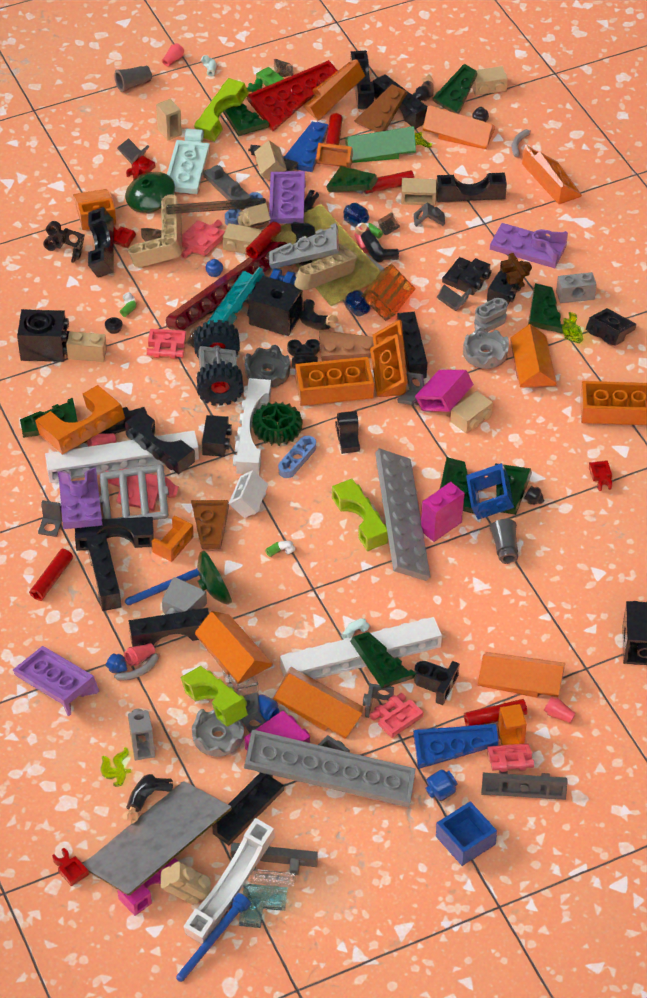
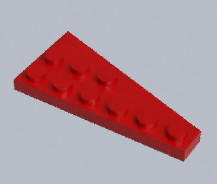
M328 60L248 94L246 99L260 117L269 122V128L274 131L315 95L312 91L338 70Z

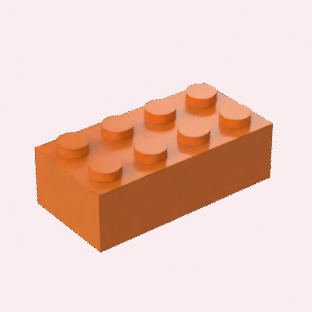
M368 357L295 364V380L300 406L374 398V381Z
M582 381L580 394L581 423L647 425V383Z

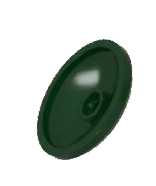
M147 172L136 177L129 184L125 193V199L128 206L136 212H154L161 209V201L165 196L174 195L175 184L166 173Z
M201 551L198 556L197 565L200 577L197 582L202 591L207 590L215 600L223 604H231L230 594L220 573L206 551Z

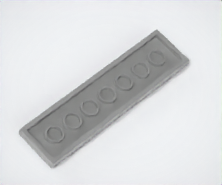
M379 448L375 452L393 571L427 581L430 578L423 529L421 527L411 459Z
M253 729L244 764V769L408 808L411 803L416 768Z

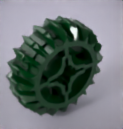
M276 401L274 404L268 402L267 406L261 405V408L256 410L252 422V428L258 439L263 440L264 444L270 442L271 446L274 443L280 446L281 443L287 445L288 441L293 442L301 433L303 425L300 411H297L296 407H292L290 403L285 405L284 402L280 404Z

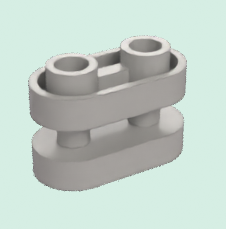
M494 298L478 306L475 310L474 328L483 326L485 331L489 332L503 325L506 322L508 304L506 300Z

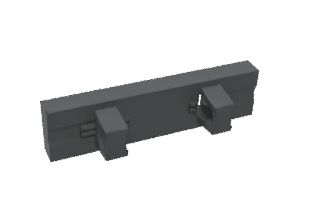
M220 165L203 171L204 178L235 208L238 209L252 202L251 196L241 188L237 181H234L225 173Z
M500 770L499 773L483 772L481 795L566 800L568 781L566 777H550V773H541V776L508 774V771L500 772Z
M232 842L230 850L232 858L241 843ZM269 846L260 861L290 864V874L298 875L300 866L317 867L318 852Z

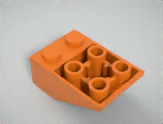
M107 189L73 194L82 230L90 229L88 226V212L102 207L107 210L114 219V225H116L115 207Z

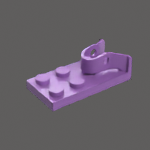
M305 171L271 172L269 216L271 220L269 224L273 221L279 224L304 223Z
M501 223L490 243L489 250L506 255L514 253L517 258L555 269L567 246L568 232H552L544 229L533 232Z
M96 467L84 472L85 480L71 481L69 473L58 471L63 529L102 525Z
M44 646L40 647L13 669L15 676L61 703L67 716L71 715L70 703L78 696L84 697L99 692L96 680L92 674Z

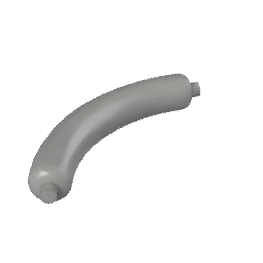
M525 129L514 138L512 153L515 157H519V143L530 134V130Z
M158 654L151 655L150 659L142 667L130 672H119L114 675V678L118 681H124L146 674L157 663L159 659Z

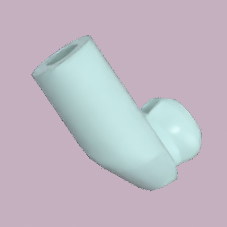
M204 55L201 61L207 68V75L212 77L215 74L217 63L212 58H209L208 55Z
M360 618L348 624L341 637L343 639L352 638L355 631L360 629L362 632H365L370 625L366 622V619Z

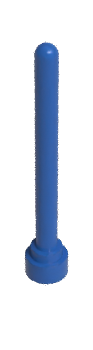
M198 569L191 570L176 578L186 582L199 576ZM172 579L126 598L125 604L132 605L167 590Z
M237 893L232 900V908L176 976L177 981L182 982L185 980L237 914L246 911L252 903L247 897Z

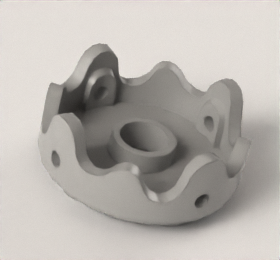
M478 326L472 334L466 335L463 344V355L466 361L475 367L483 369L498 367L505 362L508 356L509 339L507 336L503 337L498 330L487 332L483 326Z
M204 709L198 711L195 722L192 725L193 742L206 755L214 757L226 756L235 752L241 746L244 738V726L241 720H238L227 727L216 718L214 710L206 712ZM216 731H221L224 733L220 737H216L213 735V733Z

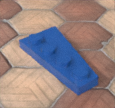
M313 121L283 157L286 168L313 172L316 164L318 143L324 142L328 131V124Z
M496 724L413 730L418 769L487 749L488 746H498L499 743Z

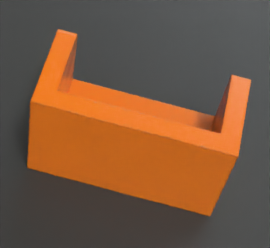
M318 143L316 155L318 164L351 168L353 158L352 147Z
M174 515L172 518V528L161 541L155 538L152 540V552L172 562L194 537L193 524Z
M521 705L501 707L497 731L501 744H524L527 724Z

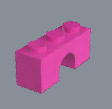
M174 856L129 894L117 888L118 899L136 916L152 904L151 892L147 888L152 884H161L162 870L168 866L171 867L178 860Z

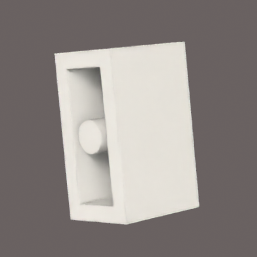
M253 470L241 475L228 504L244 518L255 515L260 510L261 501L266 495V489L269 484Z

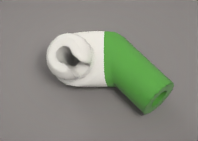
M365 223L376 238L382 237L383 231L372 223Z
M130 292L123 295L125 306L120 310V314L123 317L129 315L136 308L135 298Z
M289 540L276 542L266 548L265 551L269 557H272L284 549L286 554H290L296 548L293 546L294 543Z

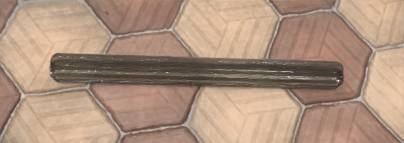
M255 198L172 204L166 206L167 214L246 209L264 204L266 199Z

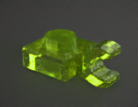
M569 312V319H563L562 330L564 338L580 344L584 338L581 327L576 325L577 314Z

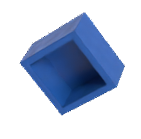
M471 801L436 822V838L461 866L496 845L497 830Z

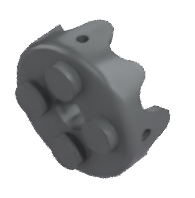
M272 345L269 349L259 347L252 356L249 353L245 356V374L248 380L249 378L271 380L272 388L283 384L290 375L289 356H284L277 345Z

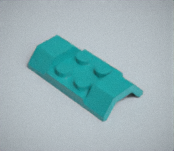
M258 267L253 275L246 271L241 273L209 318L207 324L210 323V320H214V322L222 320V323L228 321L229 325L235 322L237 319L235 313L242 309L243 302L254 291L256 282H259L262 276H265L260 267Z

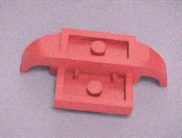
M145 474L148 506L150 511H154L159 496L157 475ZM138 475L128 476L129 506L141 508ZM165 477V484L168 486L169 491L167 497L174 498L177 495L179 486H176L170 479ZM119 478L108 479L109 484L120 487ZM120 490L116 500L118 504H121Z

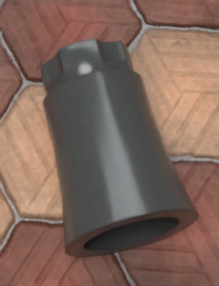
M147 65L115 70L114 77L120 92H124L132 87L151 81L152 72Z
M500 519L490 525L496 552L503 564H510L518 559L517 524L511 519Z

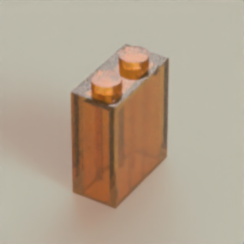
M391 263L381 270L361 296L380 317L387 321L396 315L416 288Z

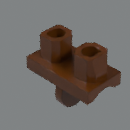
M510 253L508 260L501 261L500 269L502 273L509 272L506 275L509 285L517 283L521 288L525 287L523 279L525 276L530 275L532 265L528 261H518L515 254Z

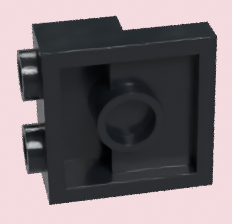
M459 257L442 277V283L463 292L471 288L470 294L474 295L477 290L481 289L483 282L491 276V264L477 258L471 262Z
M606 308L589 317L585 330L595 337L602 338L604 342L616 346L624 341L627 334L635 330L637 324Z

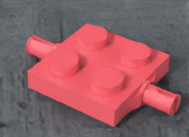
M217 219L211 225L197 220L182 234V247L185 250L182 251L181 256L187 258L191 253L206 256L223 240L225 231L218 229L222 225L221 220Z

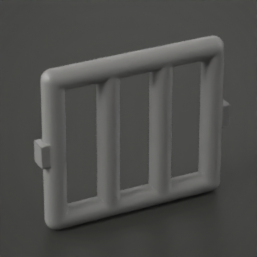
M158 464L100 474L101 496H99L103 508V519H115L111 518L108 479L119 478L122 517L118 518L153 517V520L166 519L169 516L167 504L169 491L168 486L165 484L163 465ZM157 472L160 512L149 513L145 474ZM138 475L141 514L130 516L127 477Z

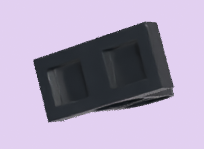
M357 411L337 413L335 428L341 454L360 452Z
M419 661L414 668L416 673L414 683L421 688L435 692L436 703L444 705L459 676L460 663L452 661L447 669L428 661Z

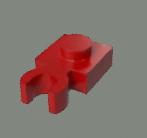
M142 155L131 164L132 168L127 169L126 177L133 175L134 180L140 174L152 171L156 167L155 162Z
M120 226L118 230L114 227V244L128 248L137 234L134 230Z
M608 460L589 462L593 482L598 481V490L602 491V485H607L608 489L611 490L612 472Z
M62 848L61 851L64 857L58 858L53 854V862L59 866L58 872L70 886H73L88 876L89 872L76 856L70 859L68 851Z

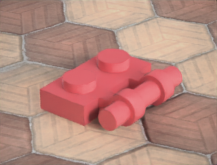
M150 329L148 347H154V349L147 348V355L154 356V358L165 356L170 357V359L183 357L184 350H177V348L184 349L186 331Z
M400 693L397 696L393 695L390 697L389 701L385 704L375 707L374 711L369 714L373 721L381 718L378 725L393 738L420 720L424 712L411 699L403 703L406 697L403 693Z
M529 744L487 747L492 771L500 770V772H507L509 769L524 771L526 768H534V760L532 759Z

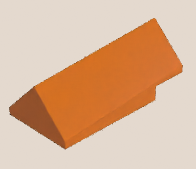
M351 60L312 90L316 96L303 107L317 122L365 77L358 60Z
M430 105L427 107L423 131L439 134L438 139L485 150L495 130V126L491 123Z
M528 145L524 147L522 165L558 204L582 196L558 161Z
M398 320L372 334L374 346L370 348L377 397L400 396L406 393L407 376L402 321Z
M529 324L510 338L520 387L556 386L557 383L547 336Z
M211 611L195 632L197 638L227 675L230 674L238 684L273 666L268 657L229 614Z
M485 652L482 657L477 686L538 698V693L558 697L566 663Z
M293 667L289 668L273 697V700L323 731H326L328 728L344 739L347 738L363 713L362 705Z

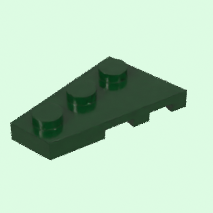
M463 64L436 93L433 101L448 111L459 114L478 75L477 71Z
M243 103L240 106H233L223 111L238 136L269 127L267 120L260 119L257 113L249 111Z
M340 166L326 188L328 192L372 190L378 178L373 173Z
M535 283L528 325L531 324L537 328L563 334L564 326L561 324L560 312H558L556 307L557 302L553 287Z
M73 398L68 399L67 403L60 406L58 404L53 405L52 409L48 411H39L20 419L23 438L40 435L35 420L50 411L64 422H78Z
M447 457L440 489L452 482L464 492L463 511L473 514L466 477L468 475L466 464L464 461Z
M503 464L509 476L514 508L501 513L516 515L532 471L531 468ZM502 483L496 485V497L504 495Z
M370 632L353 636L350 640L382 689L414 679L416 673L412 669L408 671L398 657L394 658L387 652V647Z

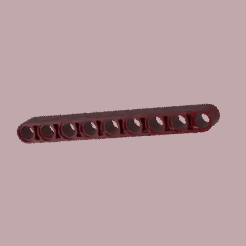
M271 242L256 258L249 257L170 313L166 317V326L172 330H184L222 302L243 271L253 275L258 267L263 272L271 268L269 265V251L287 243Z

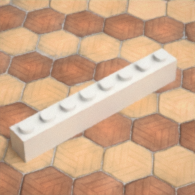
M195 431L155 436L166 442L184 441L194 449L195 460H199V449ZM134 440L71 449L63 455L59 451L45 453L49 483L59 481L58 471L69 473L71 479L85 477L84 472L95 467L97 475H100L106 471L158 464L165 465L160 460H156L147 450H143Z
M434 617L423 618L411 623H403L399 626L384 628L371 633L387 647V652L394 658L440 648L442 634ZM345 638L340 641L329 642L313 648L309 647L280 656V668L284 677L289 668L293 667L314 680L366 667V664L351 644L350 640L352 638Z

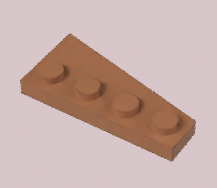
M319 330L322 361L359 357L371 358L370 348L374 346L372 336Z

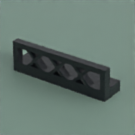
M260 772L228 804L231 808L212 823L213 835L229 846L284 791V785L274 779L273 775Z

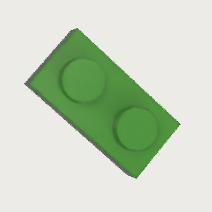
M270 67L256 73V79H261L265 86L284 79Z

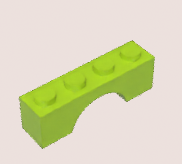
M228 78L221 86V89L213 97L194 125L195 129L203 130L204 139L215 142L223 130L219 121L221 113L230 107L240 106L249 93L245 83Z
M352 478L332 486V500L340 512H353L364 520L359 525L358 538L365 549L370 551L387 544L388 533L386 524H383L378 511H374L369 498H365L360 485L356 484Z
M199 666L180 677L185 693L194 701L214 699L212 705L216 718L228 727L248 715L245 698L235 693L232 687L226 686L220 678L217 679L210 670L207 671L202 666Z

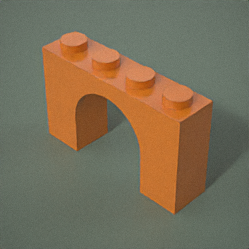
M99 385L82 393L86 408L92 412L88 418L79 422L68 423L60 420L50 411L35 420L39 434L62 455L125 419L122 405Z

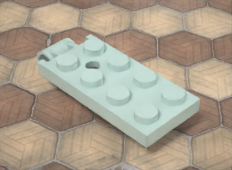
M186 128L185 141L176 140L167 175L172 178L175 184V192L198 194L210 149L209 143H203V130Z

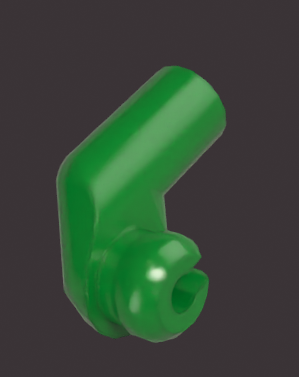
M256 79L254 84L249 83L247 87L248 92L262 89L263 81Z

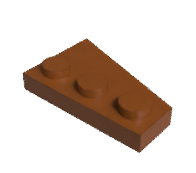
M392 84L354 120L355 123L373 132L386 131L407 95L406 90Z
M191 500L202 549H221L229 510L228 500Z

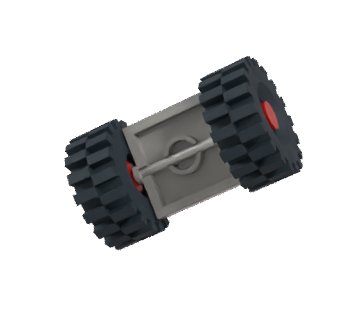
M210 320L209 324L204 322L203 327L199 325L197 331L195 330L194 350L199 358L200 372L198 371L196 377L198 396L200 395V399L205 400L207 404L211 402L213 406L216 403L219 406L223 405V403L229 405L231 401L236 402L237 397L240 398L244 391L242 371L238 369L236 357L238 352H240L238 329L233 324L229 325L228 321L222 323V320H217V322Z

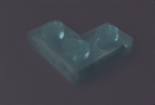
M244 884L243 895L252 904L246 911L240 913L239 926L261 928L263 909L285 911L288 887Z

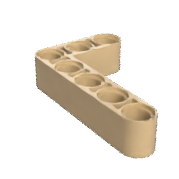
M167 195L161 201L162 237L132 245L128 249L135 267H143L175 259L182 254V217L175 195Z
M339 243L338 254L321 257L320 260L299 267L294 285L298 289L309 290L351 274L358 255Z

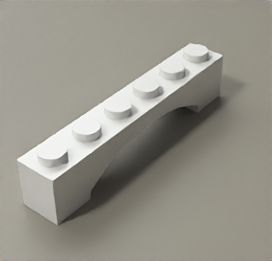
M249 378L248 386H244V397L246 399H242V410H244V413H240L239 423L242 426L238 427L237 438L240 439L235 444L237 455L233 456V466H236V474H246L253 470L259 475L261 449H257L254 445L250 432L256 410L260 409L261 405L267 406L268 402L270 403L271 380Z
M257 818L254 819L244 834V838L225 872L197 909L195 908L183 926L187 936L201 944L207 939L232 904L233 898L239 893L274 840V828Z

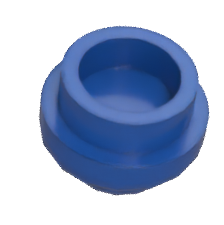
M217 259L208 261L206 264L208 275L211 277L219 276L223 271V264Z
M115 653L110 655L106 662V667L111 673L127 671V663L123 655Z

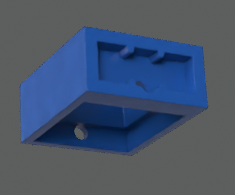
M502 463L466 475L471 508L478 520L514 508L509 476ZM501 483L503 484L504 495L480 502L478 491Z

